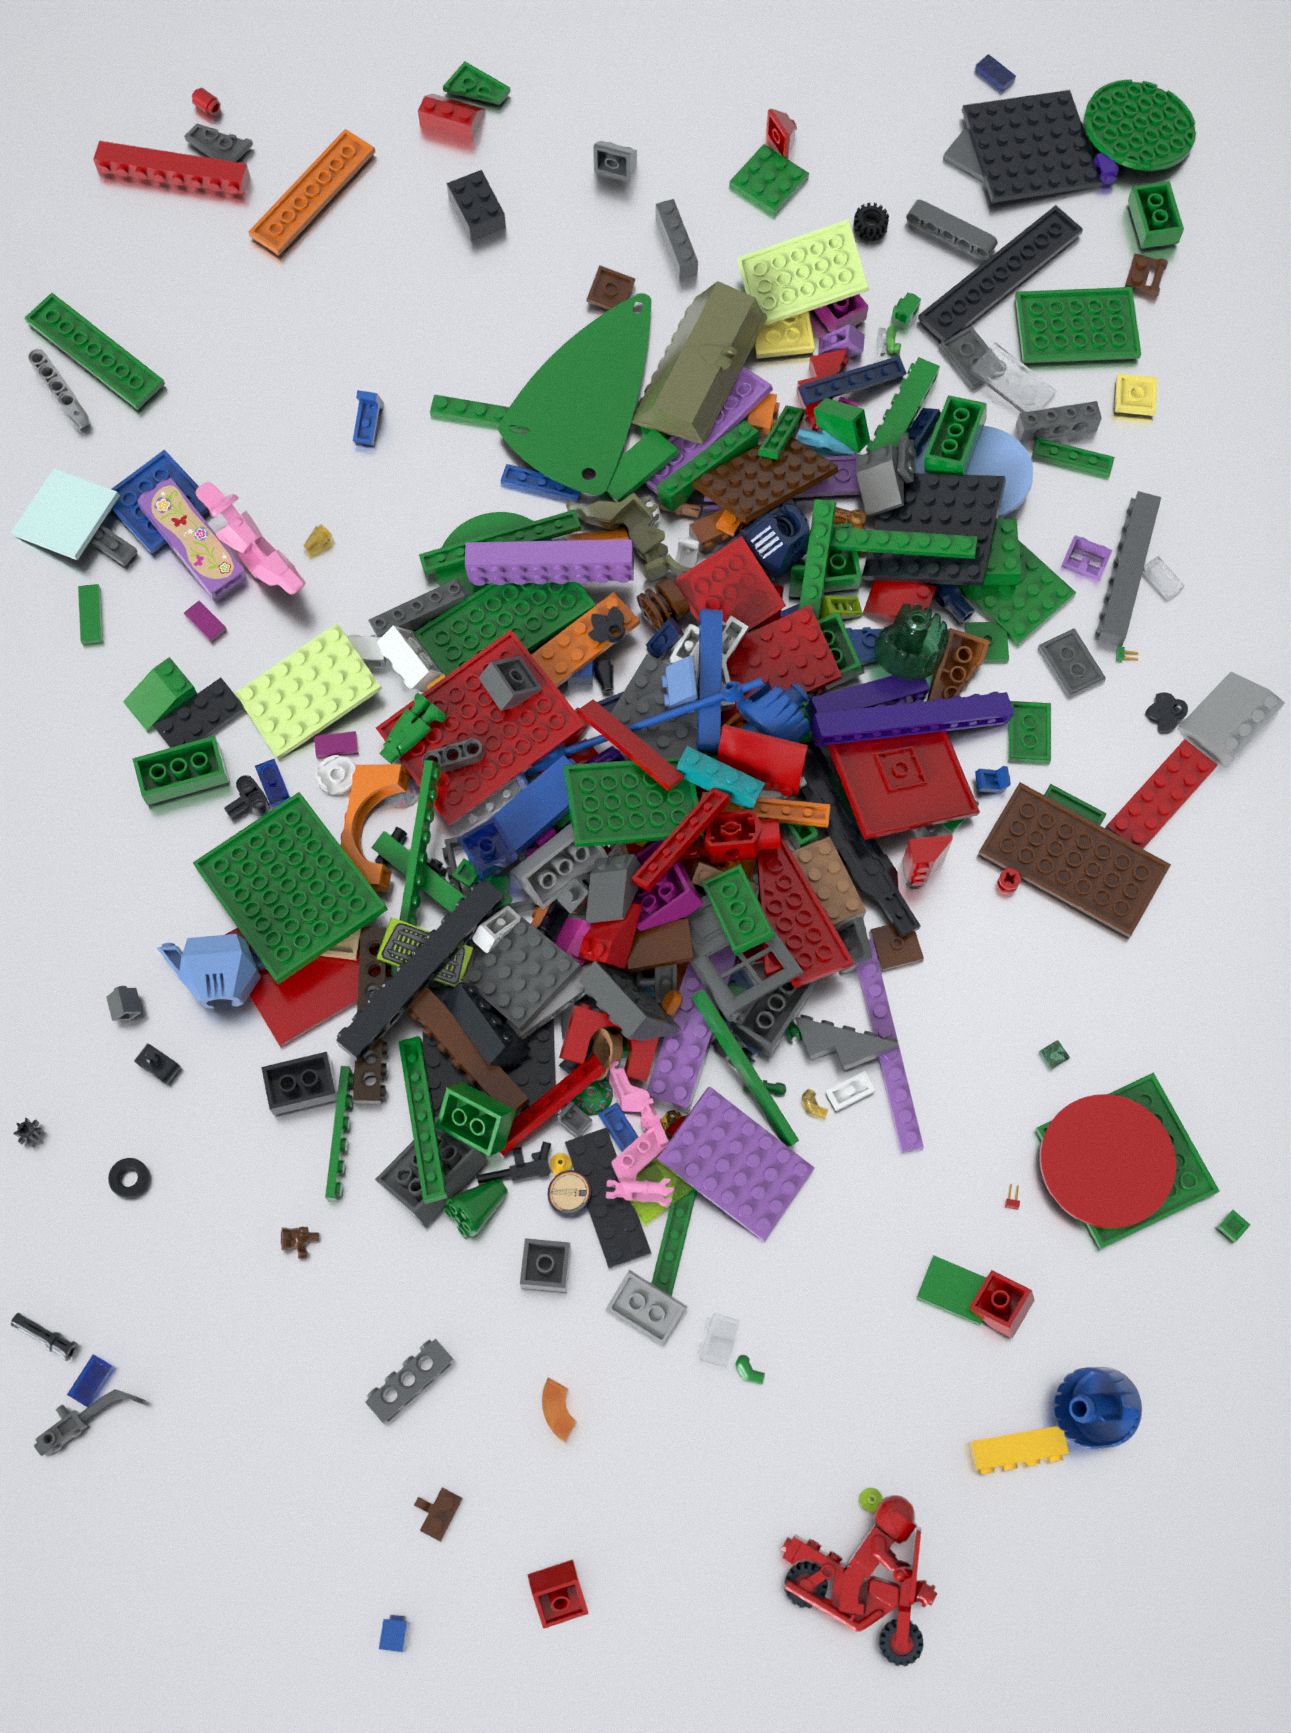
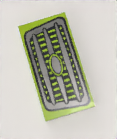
M391 917L376 959L399 967L404 961L407 962L412 957L411 954L417 946H422L427 941L426 937L430 931ZM464 945L434 980L451 987L461 983L473 947Z

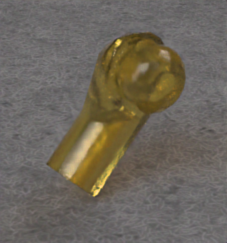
M805 1090L802 1094L805 1110L812 1115L825 1119L828 1109L817 1104L814 1090Z
M675 1110L668 1111L660 1119L668 1141L670 1137L665 1130L682 1117L681 1113Z

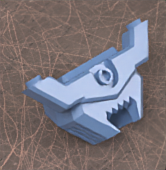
M237 934L187 938L183 952L174 943H163L162 947L157 948L178 974V978L203 1008L214 1009L212 1000L216 999L233 1000L232 1005L235 1007L242 1005L261 978L259 970H267L255 951L251 950L246 939Z

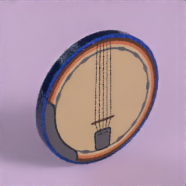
M563 1171L557 1174L550 1182L547 1193L548 1200L552 1208L560 1214H578L587 1207L591 1200V1184L578 1171Z

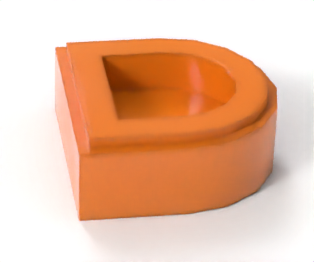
M671 990L661 1002V1006L668 1015L674 1016L682 1001L681 993Z

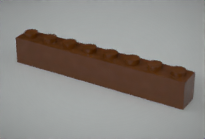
M426 987L408 1007L409 1011L407 1013L415 1022L418 1020L421 1022L424 1033L429 1038L433 1036L438 1041L436 1045L443 1054L448 1052L452 1057L450 1059L452 1064L458 1070L462 1068L466 1072L465 1078L472 1086L476 1084L484 1094L515 1109L514 1116H516L529 1104L528 1097L500 1066L487 1064L452 1013Z

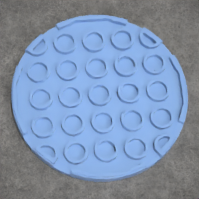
M984 426L965 475L1005 476L1006 483L998 519H1003L1005 515L1015 511L1025 501L1032 486L1033 465L1027 450L1015 437L1000 429ZM931 439L922 446L921 454L916 456L914 462L916 471L914 473L932 474L924 472V455Z

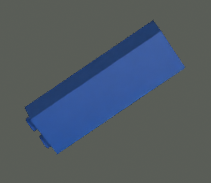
M564 755L467 837L469 845L496 874L502 871L531 846L537 838L570 812L563 767L564 765H576L577 763L572 758L568 760Z

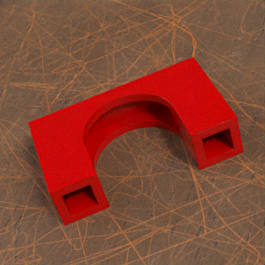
M580 1003V1006H574L572 1009L559 1058L583 1064L590 1039L597 1030L602 1027H612L621 1032L622 1028L609 1020L608 1017L610 1015L607 1012L601 1010L599 1013L593 1011L592 1006ZM659 1037L646 1041L629 1040L626 1038L628 1043V1055L624 1066L626 1076L633 1080L647 1082Z

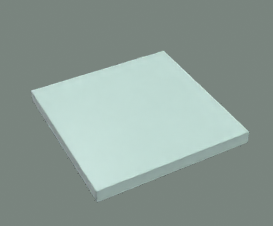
M53 469L11 533L15 537L78 560L120 495L117 491Z

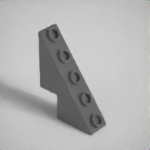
M454 579L368 621L377 637H382L393 625L415 632L429 621L434 620L462 602L467 594L458 579Z
M803 1014L795 1018L811 1059L814 1060L837 1051L844 1070L899 1049L898 1039L892 1037L878 1038L876 1037L877 1034L869 1031H864L863 1034L855 1032L856 1029L845 1025L842 1028L835 1027L833 1022L822 1020L821 1023L813 1021V1017Z

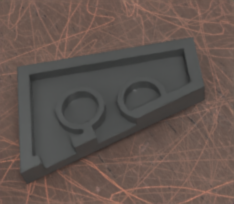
M196 124L184 135L188 143L210 158L236 162L253 145L250 139L245 138L243 140L230 133L226 135L218 132L217 129L201 124Z

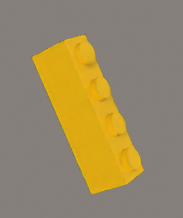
M1058 1426L975 1440L968 1443L974 1471H981V1475L994 1473V1468L1003 1467L1004 1471L1017 1469V1464L1025 1462L1027 1467L1040 1465V1460L1049 1458L1050 1463L1064 1460L1063 1456L1069 1454L1064 1431L1060 1430Z

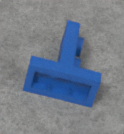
M357 390L356 398L359 401L353 442L373 446L379 410H383L384 402L377 393Z

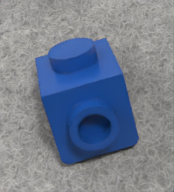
M1002 766L998 770L978 769L975 771L978 791L1000 793L1011 785L1007 766Z

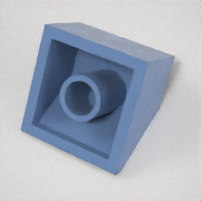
M688 656L667 666L665 675L661 677L662 687H666L667 694H664V706L668 707V710L696 701L697 691L693 656Z

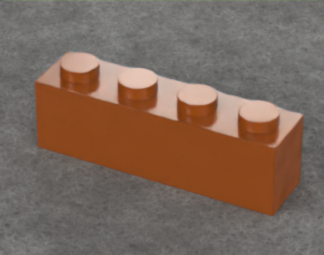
M723 508L689 524V535L695 541H699L700 553L711 551L723 542L728 543L762 515L748 523L743 522L733 537L716 528V523L725 511Z

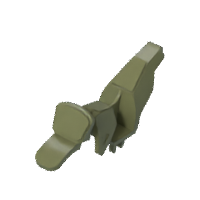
M633 493L621 502L597 501L587 507L573 501L566 503L567 511L575 509L578 518L582 519L585 523L609 530H614L623 524L626 525L629 529V538L632 539L633 546L640 557L647 561L642 571L646 579L650 581L666 575L669 570L678 576L690 570L677 563L670 554L660 557L668 553V546L661 543L665 539L664 531L655 528V522L659 520V514L653 517L657 504H653L652 507L646 506V503L651 500L650 497L640 500Z

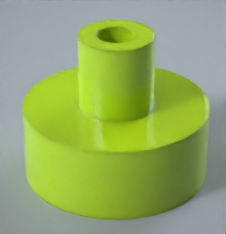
M875 1488L864 1489L859 1495L860 1507L866 1512H875L878 1504L883 1499L882 1494Z

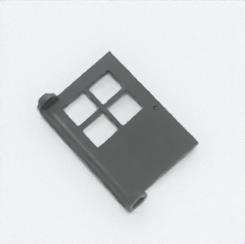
M705 895L701 898L704 903L701 907L687 917L681 918H688L695 961H690L689 964L729 1022H739L745 1017L746 1006L803 974V970L772 928L775 937L766 941V944L769 946L768 948L749 959H746L743 953L738 954L742 963L720 975L709 957L730 946V943L708 896ZM772 951L784 969L761 981L750 964ZM746 967L757 985L735 997L723 979Z

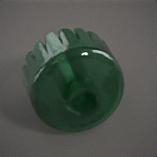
M902 604L893 624L881 630L875 639L874 655L877 662L887 673L903 680H921L933 675L940 667L949 643L947 624L945 621L941 622V616L938 613H935L932 618L931 608L926 607L922 611L921 605L914 604L911 610V604Z

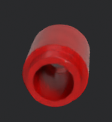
M199 88L192 93V103L205 113L215 115L220 109L221 103L218 101V98L206 89Z

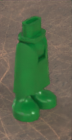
M418 692L414 696V706L411 710L405 709L383 744L385 747L379 753L391 764L397 758H401L400 754L403 756L432 730L428 726L429 723L434 720L444 722L448 718ZM426 710V712L423 714V716H422L421 718H419L418 716H419L423 711Z

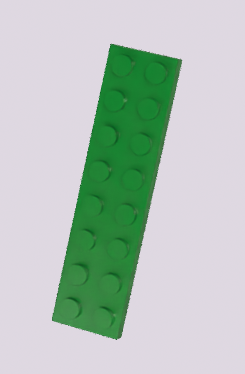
M50 293L24 317L30 326L137 410L165 384L164 379L54 293Z

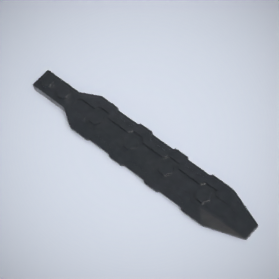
M814 741L800 743L808 745L803 776L807 785L800 788L807 802L830 804L829 825L824 827V829L830 836L836 850L839 851L849 867L850 874L859 889L879 902L901 938L919 930L921 925L899 892L896 868L887 854L883 853L875 838L864 840L844 786L839 783L829 767V762L819 746H815Z

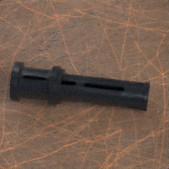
M17 1313L11 1320L10 1324L12 1327L43 1343L47 1351L56 1352L63 1356L62 1359L65 1361L70 1360L77 1350V1342H70L63 1338L60 1332L52 1333L21 1315V1313Z

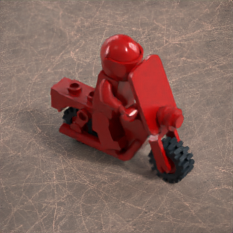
M891 1495L881 1500L873 1517L876 1523L850 1557L846 1567L845 1563L841 1562L843 1559L841 1556L832 1551L828 1554L821 1550L822 1545L809 1538L806 1541L796 1534L792 1539L788 1537L781 1549L785 1552L782 1557L793 1565L803 1559L812 1560L822 1565L819 1568L817 1564L805 1561L804 1563H797L789 1570L785 1578L784 1588L788 1599H791L794 1605L797 1604L800 1608H812L814 1606L857 1632L865 1630L899 1605L898 1620H891L882 1629L880 1649L883 1656L888 1659L887 1661L895 1663V1666L903 1665L905 1667L910 1663H915L917 1658L919 1659L923 1651V1637L918 1626L910 1621L911 1605L918 1601L922 1603L921 1606L924 1608L927 1604L931 1606L938 1593L934 1591L935 1585H928L926 1580H917L921 1527H917L914 1508L906 1498L899 1495ZM916 1529L913 1566L911 1569L909 1563L896 1558L897 1555L890 1547L894 1541L898 1544L906 1542ZM879 1563L887 1570L891 1568L894 1580L901 1583V1591L899 1584L877 1576H871ZM834 1577L832 1600L825 1597L828 1589L827 1580Z

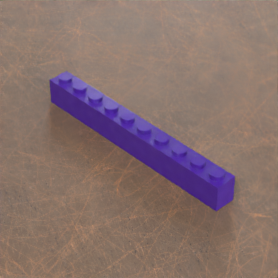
M995 691L985 695L973 694L968 697L954 696L950 699L936 698L932 701L917 700L906 704L898 702L888 706L880 704L870 708L862 706L853 710L839 709L835 712L820 711L813 716L809 725H811L810 730L815 746L1007 724L1014 715L1008 693Z

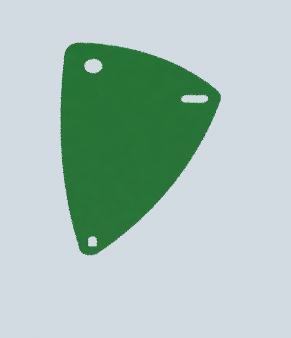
M639 293L623 301L596 318L564 343L526 383L498 425L501 436L524 461L560 484L591 495L603 494L609 486L627 438L641 386L650 329L652 301L649 295ZM636 302L643 303L639 314L633 312ZM510 425L525 427L529 429V433L525 435L511 432L508 430V427ZM586 468H592L595 470L596 476L592 480H586L582 477V471Z

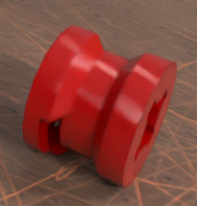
M1012 868L1003 870L997 880L999 890L1006 894L1015 892L1021 882L1019 872Z

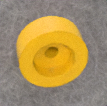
M557 1153L550 1159V1169L554 1175L558 1176L563 1172L571 1171L572 1161L567 1154Z

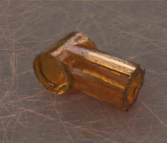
M836 507L833 525L852 523L854 529H865L866 515L858 509L849 511Z

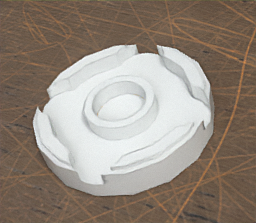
M332 755L325 758L319 764L316 773V779L320 788L332 796H342L351 792L352 775L356 767L355 763L346 756Z

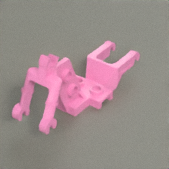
M614 1061L610 1064L609 1084L612 1086L622 1111L641 1112L642 1118H640L642 1128L644 1131H648L640 1135L612 1161L611 1164L619 1183L615 1180L607 1181V1187H614L616 1190L614 1192H606V1198L623 1197L625 1200L642 1201L643 1203L645 1201L658 1202L661 1206H669L672 1203V1198H664L674 1193L673 1187L666 1188L670 1184L669 1178H665L661 1182L636 1181L637 1174L655 1159L669 1142L660 1123L661 1117L656 1113L653 1106L654 1101L650 1098L649 1093L644 1089L632 1086L624 1069H615L619 1067V1062Z

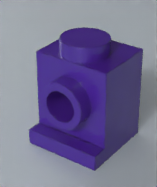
M1104 153L1097 154L1094 162L1098 169L1100 180H1102L1101 184L1114 183L1117 180L1116 174L1119 171L1118 164Z

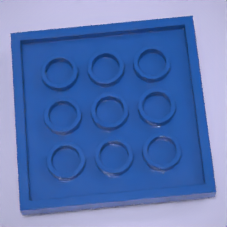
M165 449L111 489L117 491L120 495L111 508L112 512L151 554L167 542L139 507L137 500L144 492H150L156 488L160 481L172 478L201 516L209 511L196 495V490L199 486Z

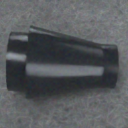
M611 660L596 662L594 671L602 692L614 690V665L611 664Z

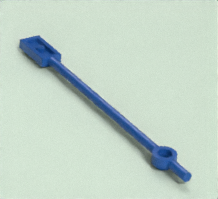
M762 677L744 684L731 681L726 683L719 693L629 724L626 727L635 732L722 700L733 703L740 700L744 692L764 686V681ZM599 735L568 747L563 743L529 768L527 772L529 775L546 770L563 755L568 759V755L602 744L608 740L603 735Z

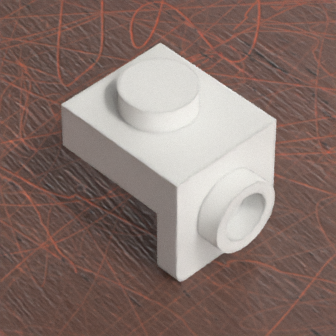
M679 538L675 561L689 569L696 566L699 541H695L692 538Z

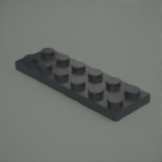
M607 1127L566 1141L565 1145L574 1171L583 1175L589 1183L590 1196L586 1205L608 1269L651 1255L652 1253L634 1202L632 1200H625L623 1197L606 1198V1192H614L616 1190L614 1187H607V1181L615 1180L619 1183L611 1164L617 1155Z

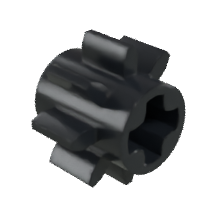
M26 1117L25 1122L21 1124L16 1123L18 1129L13 1134L20 1137L18 1142L21 1145L27 1141V1144L32 1147L33 1142L41 1141L39 1136L44 1130L37 1127L40 1122L36 1119L31 1123Z

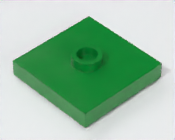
M965 622V633L990 641L983 662L1009 661L1007 632L998 623Z

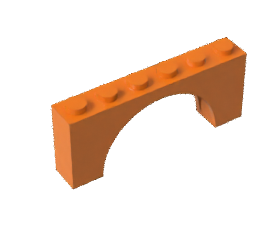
M401 764L356 765L355 772L352 775L351 792L348 795V808L344 816V829L341 833L340 846L374 891L388 892L392 871L383 864L367 860L361 846V832L367 816L379 802L391 795L407 792L410 774Z

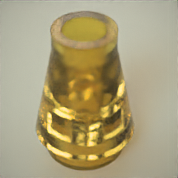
M320 524L318 527L315 526L309 538L302 546L312 554L315 550L329 542L332 534Z

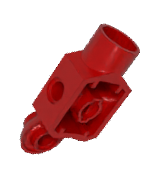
M752 810L720 812L704 830L703 837H698L680 858L686 862H694V860L702 856H707L712 863L756 859L761 850L781 849L778 818L760 820Z

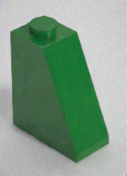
M825 398L814 409L817 426L853 451L859 453L870 442L863 408Z

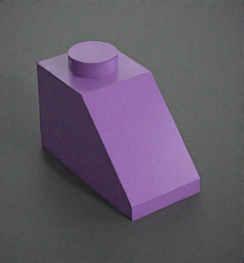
M848 324L821 336L818 354L847 349L846 356L852 357L864 352L865 335Z

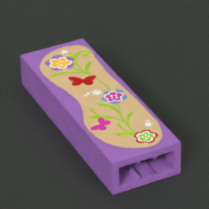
M172 478L160 481L156 488L150 492H144L137 501L140 509L213 600L246 577L243 567L223 542L218 539L212 528Z

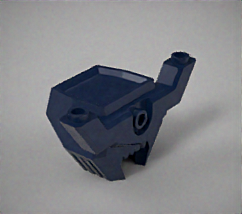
M791 498L764 513L723 547L742 536L769 579L775 580L807 554L810 523L798 508L795 500Z

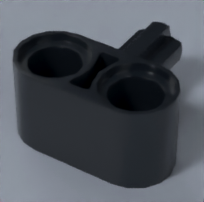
M248 775L239 777L236 781V788L240 797L224 808L228 816L233 817L247 807L257 816H263L268 813L270 804L255 780ZM251 785V788L249 790H243L245 786ZM264 801L261 806H254L256 802Z
M149 1043L145 1045L134 1060L136 1064L165 1084L170 1082L181 1067Z

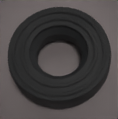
M124 1158L112 1166L108 1175V1182L111 1190L117 1196L132 1199L145 1192L150 1182V1174L146 1165L140 1160ZM127 1170H134L138 1176L136 1183L130 1187L122 1185V1174Z

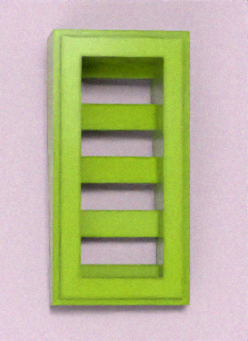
M824 596L822 599L821 619L836 612H839L841 619L863 616L858 597Z

